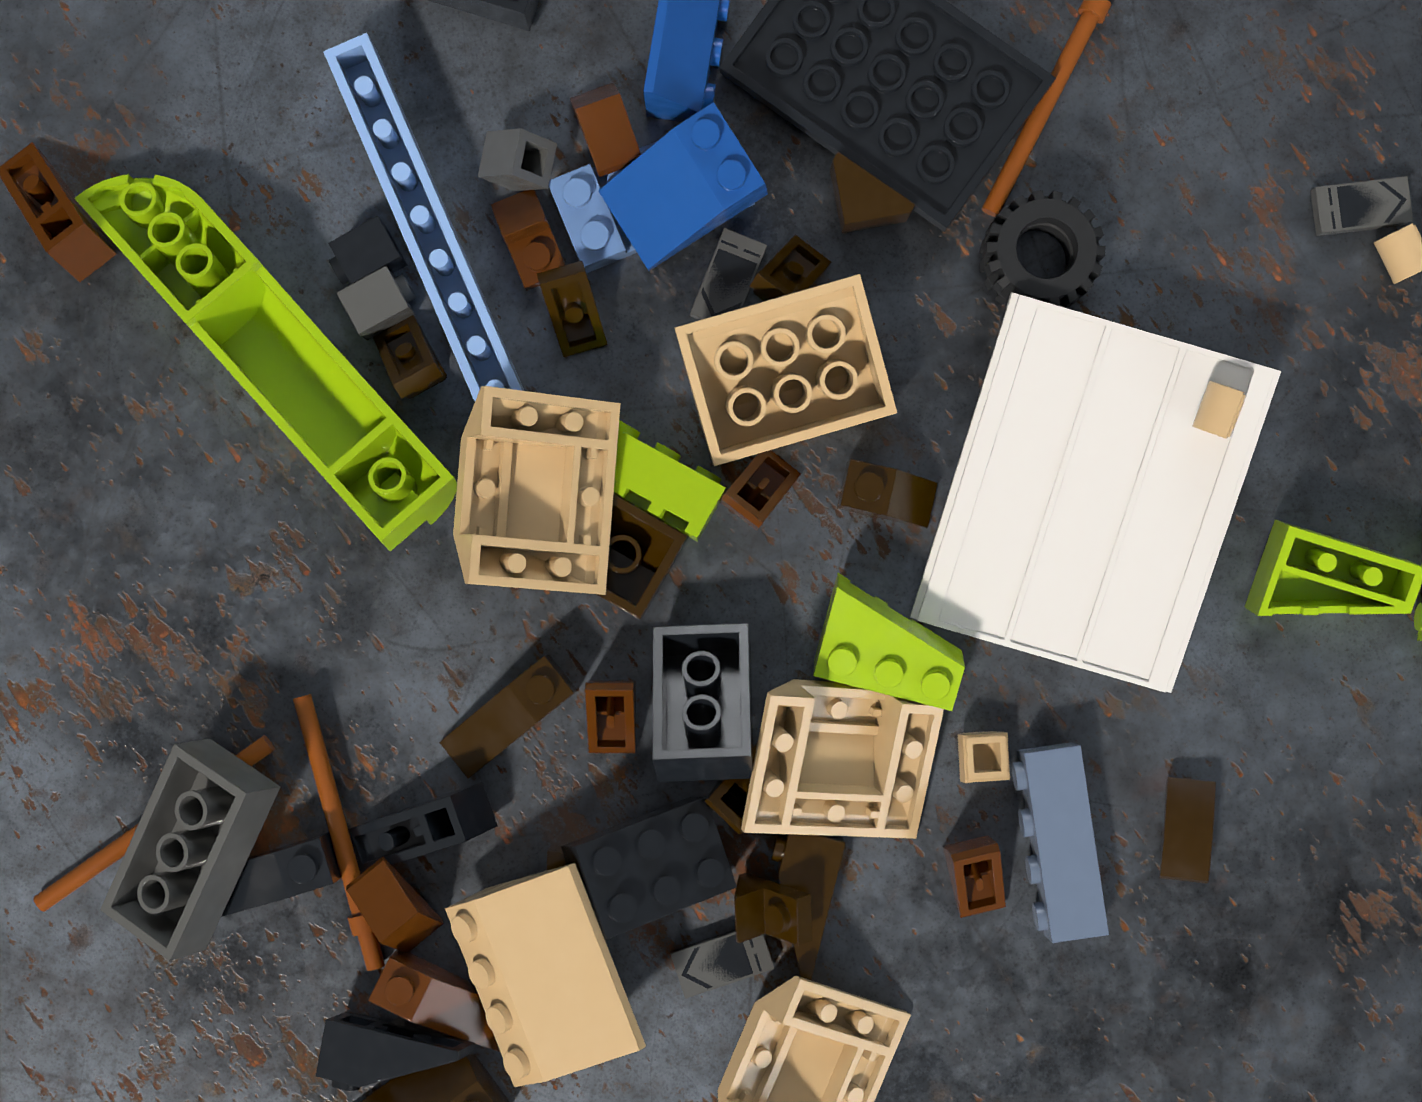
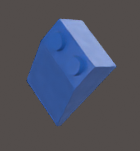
M714 102L671 129L598 190L648 271L768 195L764 180Z

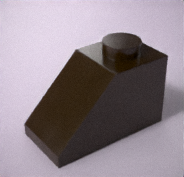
M850 459L846 463L837 509L928 528L938 483L898 469Z

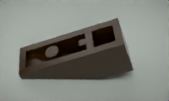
M550 655L543 656L439 743L469 779L578 690Z
M777 834L771 860L778 862L777 871L780 884L811 894L812 941L799 946L794 944L800 976L811 980L846 842L840 836Z

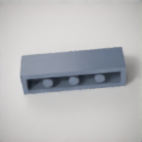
M1070 742L1017 750L1018 762H1012L1011 769L1016 791L1023 790L1025 808L1018 810L1022 836L1030 837L1032 855L1025 857V864L1029 883L1037 885L1039 902L1032 903L1036 930L1043 931L1044 936L1052 943L1109 935L1081 745Z

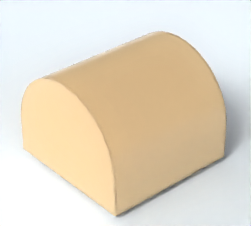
M1413 223L1374 242L1394 284L1422 271V237Z
M1209 381L1192 427L1225 439L1231 437L1247 395H1245V392Z
M990 731L958 734L960 782L1010 780L1007 732Z

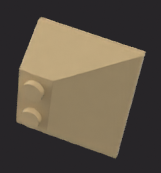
M481 386L461 437L453 529L465 584L606 595L621 403Z
M793 679L767 692L742 820V831L744 833L916 839L944 709L829 681Z
M794 976L754 1003L719 1085L718 1102H874L911 1015L906 1011Z

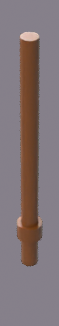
M1083 0L1078 13L1081 16L1051 72V75L1056 77L1055 82L1029 116L981 208L985 213L997 217L1001 212L1096 25L1103 23L1112 6L1109 0Z
M311 694L294 698L293 702L352 914L347 917L352 936H358L367 971L376 970L385 966L379 941L346 890V886L360 875L314 702Z
M263 735L235 756L252 767L275 751V747L270 739ZM138 824L35 895L33 900L36 906L43 912L47 911L124 857Z

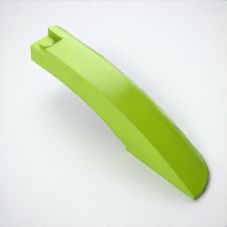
M127 174L97 183L74 198L390 552L425 521L432 525L444 513L457 492L456 479L367 383L265 269L260 261L196 192L186 185L165 176L155 174L154 178H132Z

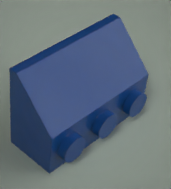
M730 0L658 1L643 90L647 117L683 122L714 102L716 84L708 83L711 66H720L724 39L717 38L716 32L718 20L727 22Z

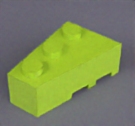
M619 420L613 494L698 542L720 504L721 498L725 494L726 487L720 485L722 479L700 466H697L694 471L678 462L681 458L678 453L658 442L652 448L639 441L638 437L641 433Z
M1275 519L1244 607L1257 616H1273V614L1319 615L1323 613H1347L1349 615L1411 614L1422 584V566L1402 558Z
M837 573L814 658L813 676L952 711L965 669L962 650L915 620H909L888 607V603L876 596L869 595L850 583L848 578Z

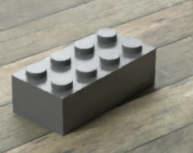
M211 739L174 744L100 910L168 961L205 951L281 786Z

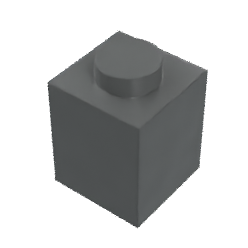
M522 128L487 131L478 177L513 191L548 189L557 143Z
M387 266L337 292L358 334L367 341L406 318L416 315L409 303L416 299V296L403 274L395 277Z

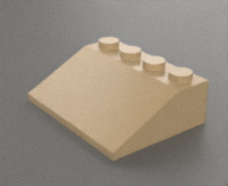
M860 274L674 327L699 420L714 466L897 413Z
M575 863L485 888L445 908L451 923L452 933L459 943L467 964L470 980L476 987L486 1013L487 1024L493 1031L503 1057L504 1068L510 1076L514 1087L546 1082L640 1051L646 1047Z

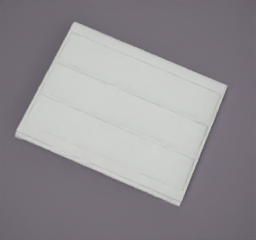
M1011 292L910 618L1144 687L1171 693L1281 371ZM1209 381L1245 392V395H1247L1232 436L1227 439L1192 427Z

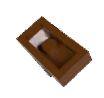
M525 190L491 204L503 239L508 246L526 291L540 286L537 273L565 266L535 190Z

